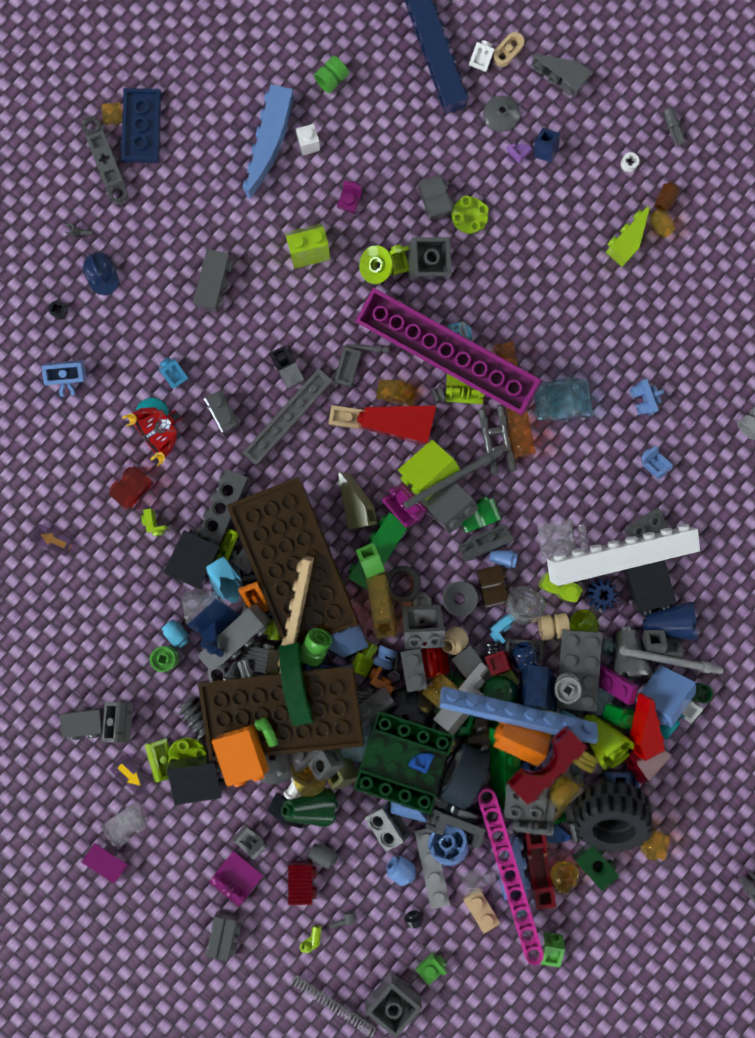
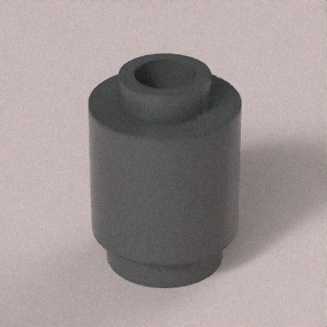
M314 843L308 858L312 859L313 863L329 870L330 866H335L338 856L335 855L336 850L321 843L319 845Z

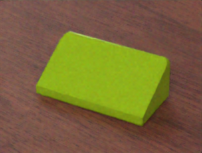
M227 529L220 545L222 549L216 560L224 557L228 562L239 536L238 532Z
M167 738L145 744L154 781L161 782L169 779L167 768L170 747Z

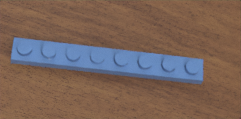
M442 687L439 708L554 735L566 725L581 741L595 744L598 740L597 723L448 687Z

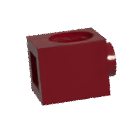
M503 650L485 657L491 676H498L514 670L508 651Z

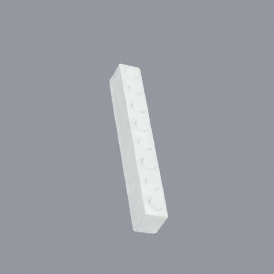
M681 524L676 529L664 528L659 533L648 532L638 538L631 536L621 542L609 541L608 545L604 546L592 545L587 550L575 549L570 554H555L553 558L547 559L550 582L559 586L699 552L698 529L690 527L689 524Z

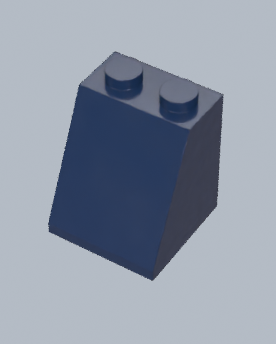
M527 665L520 676L519 705L557 713L556 677L548 667Z

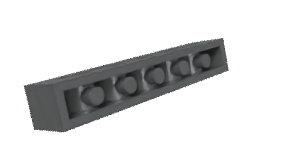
M228 469L225 470V473L222 472L218 479L220 485L211 495L210 500L212 503L210 508L207 507L203 514V518H205L203 525H199L197 528V532L201 533V538L207 539L210 537L219 542L218 546L221 545L226 531L230 528L233 521L226 505L242 499L249 483V478ZM232 486L234 489L233 494L225 496V488ZM225 504L226 511L218 514V505ZM213 521H217L218 529L212 532L209 526Z

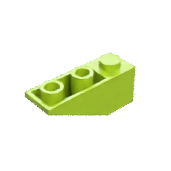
M649 206L643 211L640 209L632 217L634 221L631 224L627 222L620 230L622 234L618 238L614 236L607 244L609 248L606 253L621 267L631 259L640 247L650 209Z

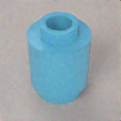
M174 619L162 627L163 635L174 648L179 646L181 649L189 642L188 638L190 635Z

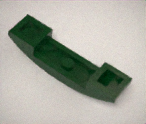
M299 642L279 646L282 687L293 726L313 723L310 702H307L300 664L302 657Z

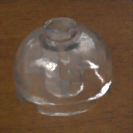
M528 586L515 587L508 595L505 604L506 612L510 619L519 625L534 624L542 617L546 609L545 600L539 592L537 594L531 591L532 588Z

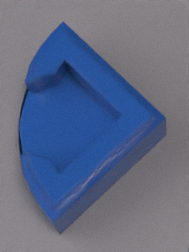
M428 752L417 754L410 760L408 766L427 774L434 754Z
M554 824L553 836L546 835V839L550 843L566 842L572 837L558 824Z

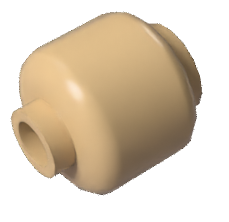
M460 627L449 628L445 632V647H442V649L450 655L459 654L469 643L467 633Z

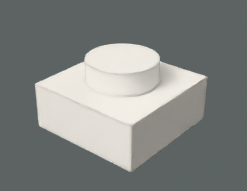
M692 699L682 712L685 715L684 719L692 724L702 712L703 707Z

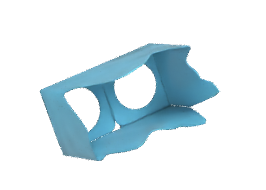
M221 557L206 567L211 587L224 601L227 599L232 603H236L240 597L238 586L240 587L236 578L240 581L241 579L226 559Z

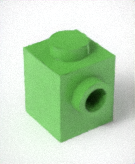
M374 543L356 550L366 578L385 572Z

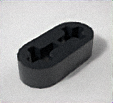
M448 803L445 809L450 816L475 825L479 823L482 817V813L472 806L462 809L452 805V803Z

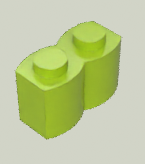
M543 573L538 584L539 588L544 592L556 594L558 598L566 602H577L582 592V588L574 582L559 586L550 582L549 573Z

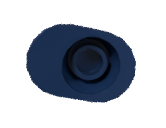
M104 253L88 254L89 256L83 263V272L90 287L99 295L105 296L113 293L118 287L119 278L111 259Z

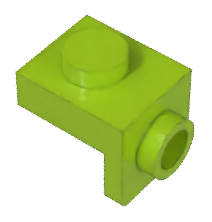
M399 244L391 247L390 254L393 259L391 276L409 271V264L405 254L406 251L410 250L409 246L402 247Z
M151 508L143 510L144 515H141L143 526H146L147 533H153V536H161L165 534L164 531H169V527L166 525L157 527L155 510Z

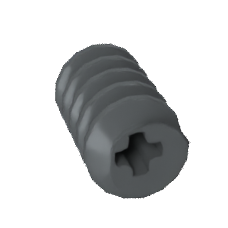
M193 696L177 708H181L178 715L185 714L183 722L190 720L187 727H195L192 734L199 733L196 739L199 741L206 735L202 709L199 710L201 702L194 703L197 696Z

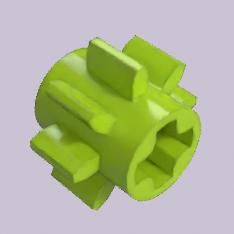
M271 620L266 625L268 629L263 634H268V640H282L274 620Z

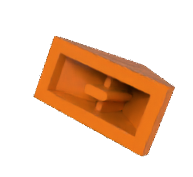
M258 582L238 589L248 608L257 603L264 612L270 611Z

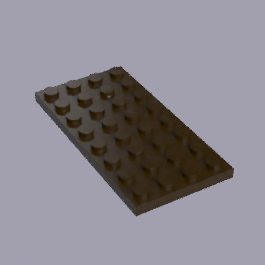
M300 476L226 505L282 641L288 632L285 626L288 617H291L292 610H289L292 598H295L296 592L293 591L295 580H298L300 573L297 572V566L299 561L305 556L314 557L297 639L299 646L305 641L310 629L319 628L331 635L359 624Z
M354 665L302 670L307 702H310L313 723L293 726L280 673L200 681L198 689L209 761L218 760L212 744V740L216 736L250 725L255 726V721L261 720V718L268 720L278 741L277 745L269 747L263 731L256 730L265 756L363 747L365 741Z

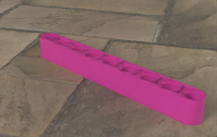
M483 785L477 794V799L522 950L529 964L538 965L543 961V950L497 797L490 786ZM488 791L491 793L490 799H481V795L484 792ZM491 811L497 812V816L493 820L487 818V814ZM502 831L503 835L501 838L495 839L493 838L494 832ZM503 850L509 852L506 858H500L499 853ZM513 870L514 875L511 878L505 877L506 871ZM513 890H520L519 896L511 897L510 895ZM519 910H526L524 916H517ZM525 930H532L529 936L522 935ZM532 949L538 950L534 956L528 955Z

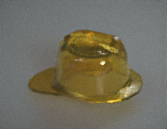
M291 763L294 785L299 793L305 796H315L324 789L326 779L317 781L309 766L298 773Z
M561 776L552 785L550 798L558 810L553 822L561 816L573 796L584 784L578 786L566 776Z

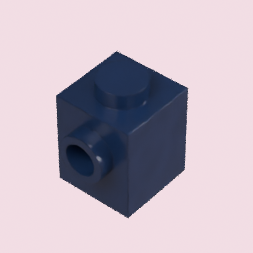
M542 128L535 139L534 158L551 163L559 151L560 133Z

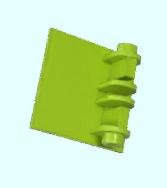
M447 374L445 402L483 405L485 394Z

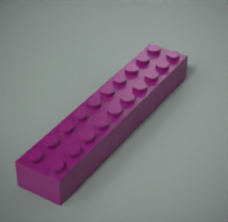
M372 288L355 321L520 415H525L543 383V380L375 288Z

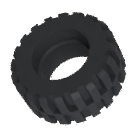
M607 781V783L598 782L594 786L589 785L574 801V826L576 834L588 846H594L598 850L604 849L608 852L618 850V852H622L626 849L632 850L636 846L640 847L644 842H647L653 832L650 799L641 789H636L631 784L626 785L624 782L613 783V781Z

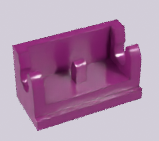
M404 483L389 490L391 494L382 499V502L405 528L419 523L428 510L421 501L408 509L404 506L406 500L415 496Z
M96 843L93 844L81 862L113 884L117 883L128 864Z

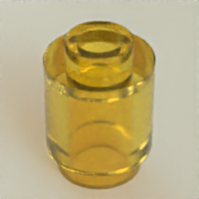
M659 209L651 215L652 219L649 222L658 235L664 239L677 230L675 228L676 224L666 210L661 211Z

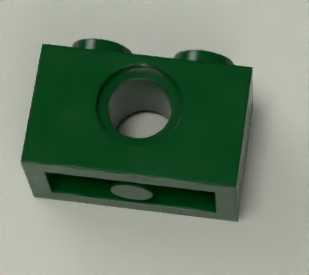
M585 844L572 857L597 887L603 891L619 877L615 871L618 867L610 858L606 861L602 856L605 853L603 850H598L594 846L590 847ZM601 861L600 867L594 869V862Z

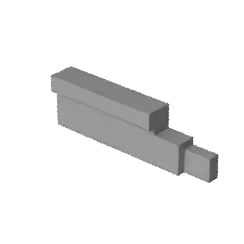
M480 662L458 690L484 696L478 689L485 682L482 677L489 669ZM442 708L434 717V720L451 735H454L469 717V714Z

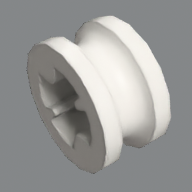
M632 152L625 154L620 163L621 168L625 172L634 171L639 164L638 155ZM628 159H631V162H634L632 166L628 165Z

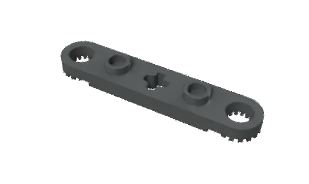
M88 116V118L83 120L82 129L111 201L115 204H123L127 201L129 195L100 121L96 117ZM90 123L97 124L96 129H94V131L87 130V127ZM105 156L108 159V163L104 164V162H101L103 161V157ZM122 190L123 195L121 198H115L114 192Z

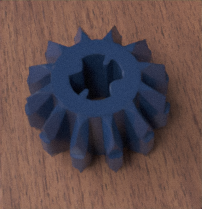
M598 579L597 583L591 582L593 588H586L591 593L590 595H585V598L592 599L588 602V605H594V610L601 608L602 611H606L607 607L609 609L613 608L611 602H618L613 597L614 595H619V592H613L616 585L609 586L610 580H606L603 583L602 579ZM600 592H605L604 598H599Z

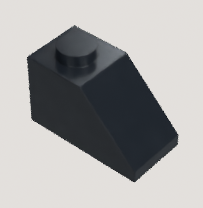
M286 345L269 353L287 389L298 385L304 380Z

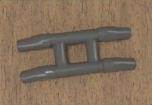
M502 404L497 405L500 426L489 428L486 408L478 409L486 454L500 448L502 453L506 452L510 471H517L505 406ZM502 434L504 445L493 447L491 436ZM494 459L489 464L491 475L499 474L497 462Z

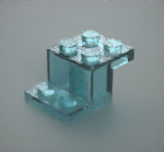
M567 377L552 382L543 381L534 397L538 421L561 422L577 417H593L587 379Z

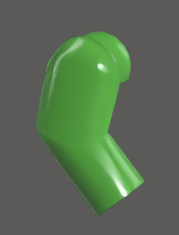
M265 718L256 720L255 728L258 731H263L268 746L273 747L277 745L276 735L268 720Z

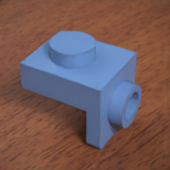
M657 446L647 449L641 457L642 466L658 480L673 468V464L659 453Z

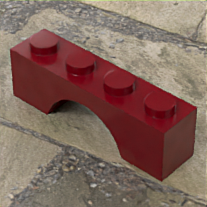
M566 725L551 739L553 756L547 766L537 771L521 768L507 781L510 788L527 805L537 801L540 793L545 788L551 787L555 779L560 774H564L575 759L581 758L585 752L584 750L587 748Z
M523 832L534 905L537 910L555 908L557 906L548 864L546 835Z

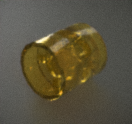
M440 672L432 680L433 684L428 685L427 689H424L422 692L438 708L440 707L442 687L458 690V687Z

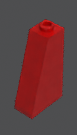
M436 406L365 407L362 412L359 411L358 428L425 445L429 440Z

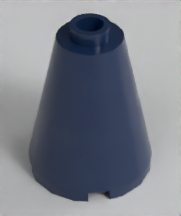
M693 601L647 614L646 619H642L643 630H664L665 637L697 640V630H695L697 622Z

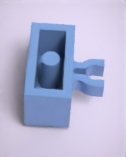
M84 360L45 363L41 366L44 385L60 384V397L65 396V383H67V388L72 396L76 394L72 383L84 382L87 379Z

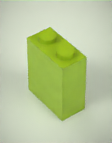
M433 440L429 441L398 469L402 475L400 480L407 487L410 485L415 495L460 470L456 461Z

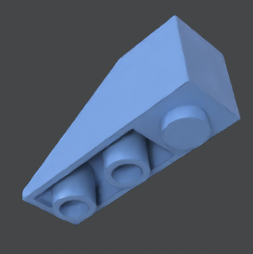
M513 832L510 844L527 897L530 883L529 878L525 877L524 870L527 869L525 857H521L520 850H523V842L521 837L518 838L517 834ZM508 870L505 873L507 878H511L514 875L513 870ZM499 874L502 895L504 899L507 900L501 876ZM513 890L510 896H519L520 890Z

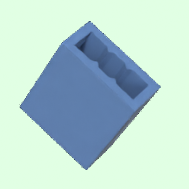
M660 665L640 693L654 700L660 724L672 728L696 694V682Z

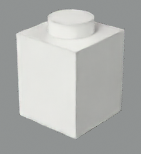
M314 124L296 129L302 156L320 151L319 139Z

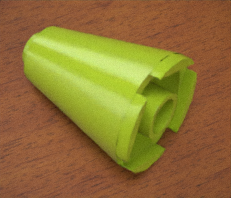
M594 714L586 715L583 720L597 723L598 740L595 744L589 743L601 767L608 770V766L615 768L629 756L627 751L630 748L632 750L634 748V743L631 739Z

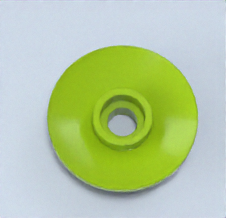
M378 245L367 248L362 253L359 261V270L364 280L371 284H380L389 278L393 269V259L390 252Z

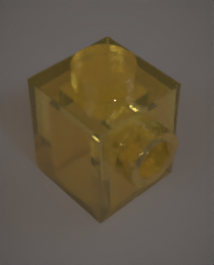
M653 830L647 842L640 846V851L649 860L657 861L661 859L665 861L670 837L664 832Z

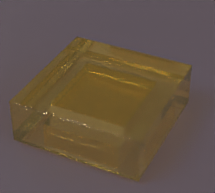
M120 102L101 104L103 123L105 125L122 123V107Z

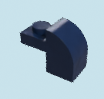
M604 770V783H607V781H613V783L624 782L626 785L631 784L636 789H640V783L631 771Z

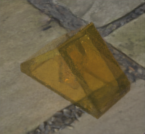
M379 380L376 399L413 406L416 387L400 380Z

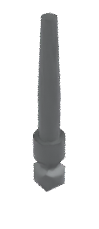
M346 344V347L379 353L381 351L390 353L391 350L390 346L386 345L382 347V345Z

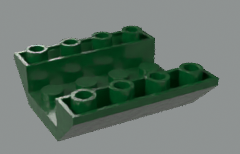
M378 711L359 767L354 790L431 815L437 796V786L455 736ZM424 752L434 754L427 774L408 766L410 760L417 754Z

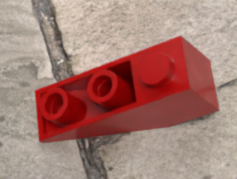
M639 693L630 739L634 743V754L647 761L665 751L664 738L660 731V721L656 714L654 700L643 693Z

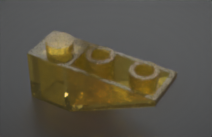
M380 574L366 578L372 620L377 639L396 636L397 620L386 575Z

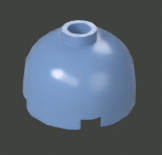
M446 824L443 835L432 832L429 837L428 847L436 861L446 866H453L465 859L468 854L469 843L462 829Z

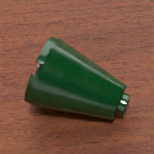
M321 786L285 801L281 813L286 821L328 827L336 820L337 815L334 814L335 808H338V803L334 792L330 788Z

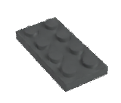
M562 629L559 675L564 672L575 674L581 684V695L573 703H564L557 698V708L597 712L602 632Z

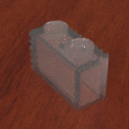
M135 801L104 823L101 829L112 843V846L118 843L122 846L131 839L130 834L133 832L138 834L147 828L146 823L149 821V818L139 803Z

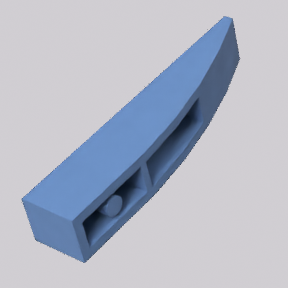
M271 84L269 91L265 93L264 101L266 106L265 109L262 108L260 120L262 122L261 126H258L256 130V138L258 139L257 143L253 144L252 162L249 161L248 180L245 179L243 184V191H245L249 199L252 198L264 181L280 150L294 100L293 89Z

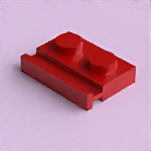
M442 647L421 648L425 678L449 674L448 655Z

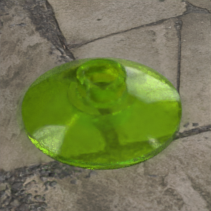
M587 609L576 611L570 621V630L599 632L595 615Z

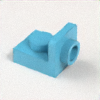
M506 614L489 628L492 631L490 636L496 643L500 641V643L504 644L506 642L499 632L502 631L504 633L512 627L511 623L514 620L509 614Z

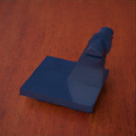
M215 599L188 624V627L201 634L203 640L200 646L206 649L211 655L215 654L218 657H222L225 651L218 647L217 636L241 614Z

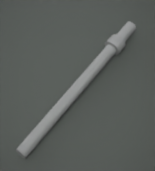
M627 647L620 648V654L696 669L706 674L710 672L716 674L723 673V667L711 665L710 662H696Z

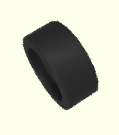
M408 566L393 568L385 578L387 594L391 599L398 602L413 600L421 588V580L418 573ZM398 573H407L414 581L413 590L407 595H398L391 587V581Z

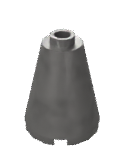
M632 627L620 628L616 635L613 671L628 680H637L641 675H643V679L652 677V670L647 659L620 654L621 647L644 651L636 630H632Z

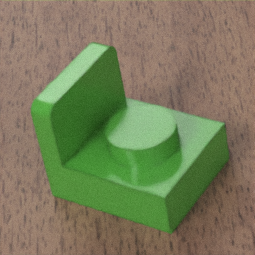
M544 932V945L542 949L544 958L541 965L561 967L565 952L563 935Z
M432 952L415 969L424 981L430 985L441 974L445 975L447 973V963L440 955L436 956Z

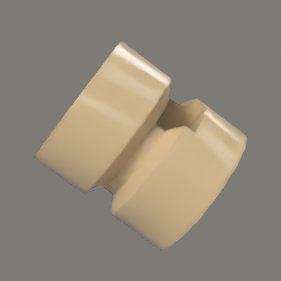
M566 613L555 614L553 618L550 615L538 616L541 640H553L554 636L561 639L562 629L570 630L569 619Z

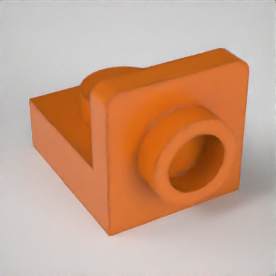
M374 667L369 675V678H371L370 684L379 689L385 687L389 694H391L394 686L391 685L392 681L383 676L381 679L378 678L382 667Z

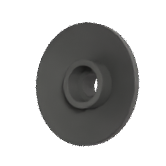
M496 96L486 103L483 110V118L486 125L493 131L507 132L517 125L520 118V109L518 104L510 97ZM500 109H503V110H505L506 112H505V113H501L499 110H500Z

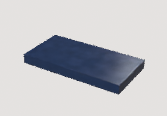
M123 88L122 163L160 162L161 89Z

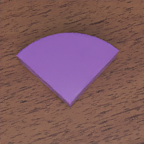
M514 143L509 145L506 150L519 163L532 152L533 148L527 144Z

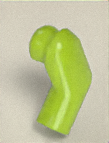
M312 926L311 936L305 939L299 946L302 953H310L320 945L322 926Z

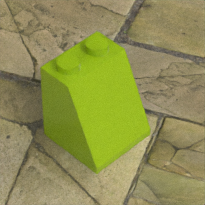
M322 224L285 232L294 269L330 260L329 245Z

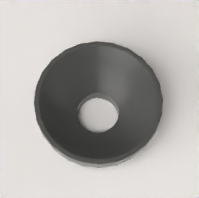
M457 581L451 583L443 593L444 607L452 615L466 616L473 612L477 606V592L467 582ZM462 593L464 595L465 601L463 604L458 605L454 602L455 594Z

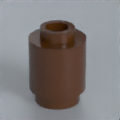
M672 182L663 184L655 199L654 207L657 210L666 213L673 207L680 194L678 185Z

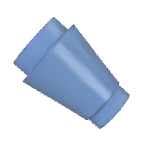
M491 550L489 561L508 569L516 568L518 553H515L514 550Z

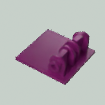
M233 850L209 880V883L239 907L264 875Z

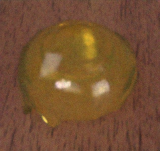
M565 860L554 864L550 871L553 886L560 893L569 894L572 887H577L579 878L578 867L571 861Z

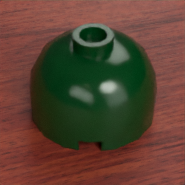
M506 676L491 677L484 682L481 688V693L486 697L515 704L519 702L520 693L518 687L513 680Z

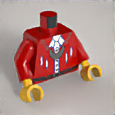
M148 407L140 408L124 415L122 419L129 418L130 423L126 426L134 425L153 452L156 453L151 457V461L158 458L159 464L156 466L164 463L165 458L173 450L177 440V431L173 425L182 419L178 412L174 410L165 415L161 409Z

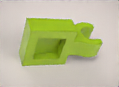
M367 640L366 642L369 647L362 649V653L358 652L351 664L354 665V672L364 677H367L374 662L372 656L378 649V646Z

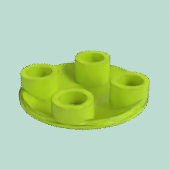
M463 196L455 203L452 209V222L463 233H477L487 224L488 207L478 198Z
M181 738L171 745L168 752V764L172 760L207 755V750L200 741L194 738Z

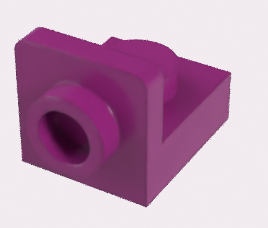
M344 181L343 190L337 204L338 209L355 214L362 196V187L357 182Z

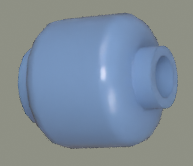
M402 855L392 857L386 866L387 876L400 886L412 883L416 877L415 865Z

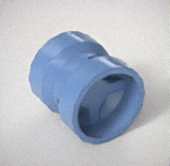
M380 645L378 649L379 655L374 659L373 664L391 670L393 666L392 661L396 658L398 652Z

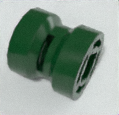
M696 682L697 693L692 699L702 704L708 703L713 696L711 687Z

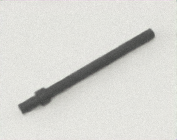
M498 448L489 454H483L477 461L406 500L404 506L408 509L482 466L486 467L491 464L492 460L503 454L501 449Z

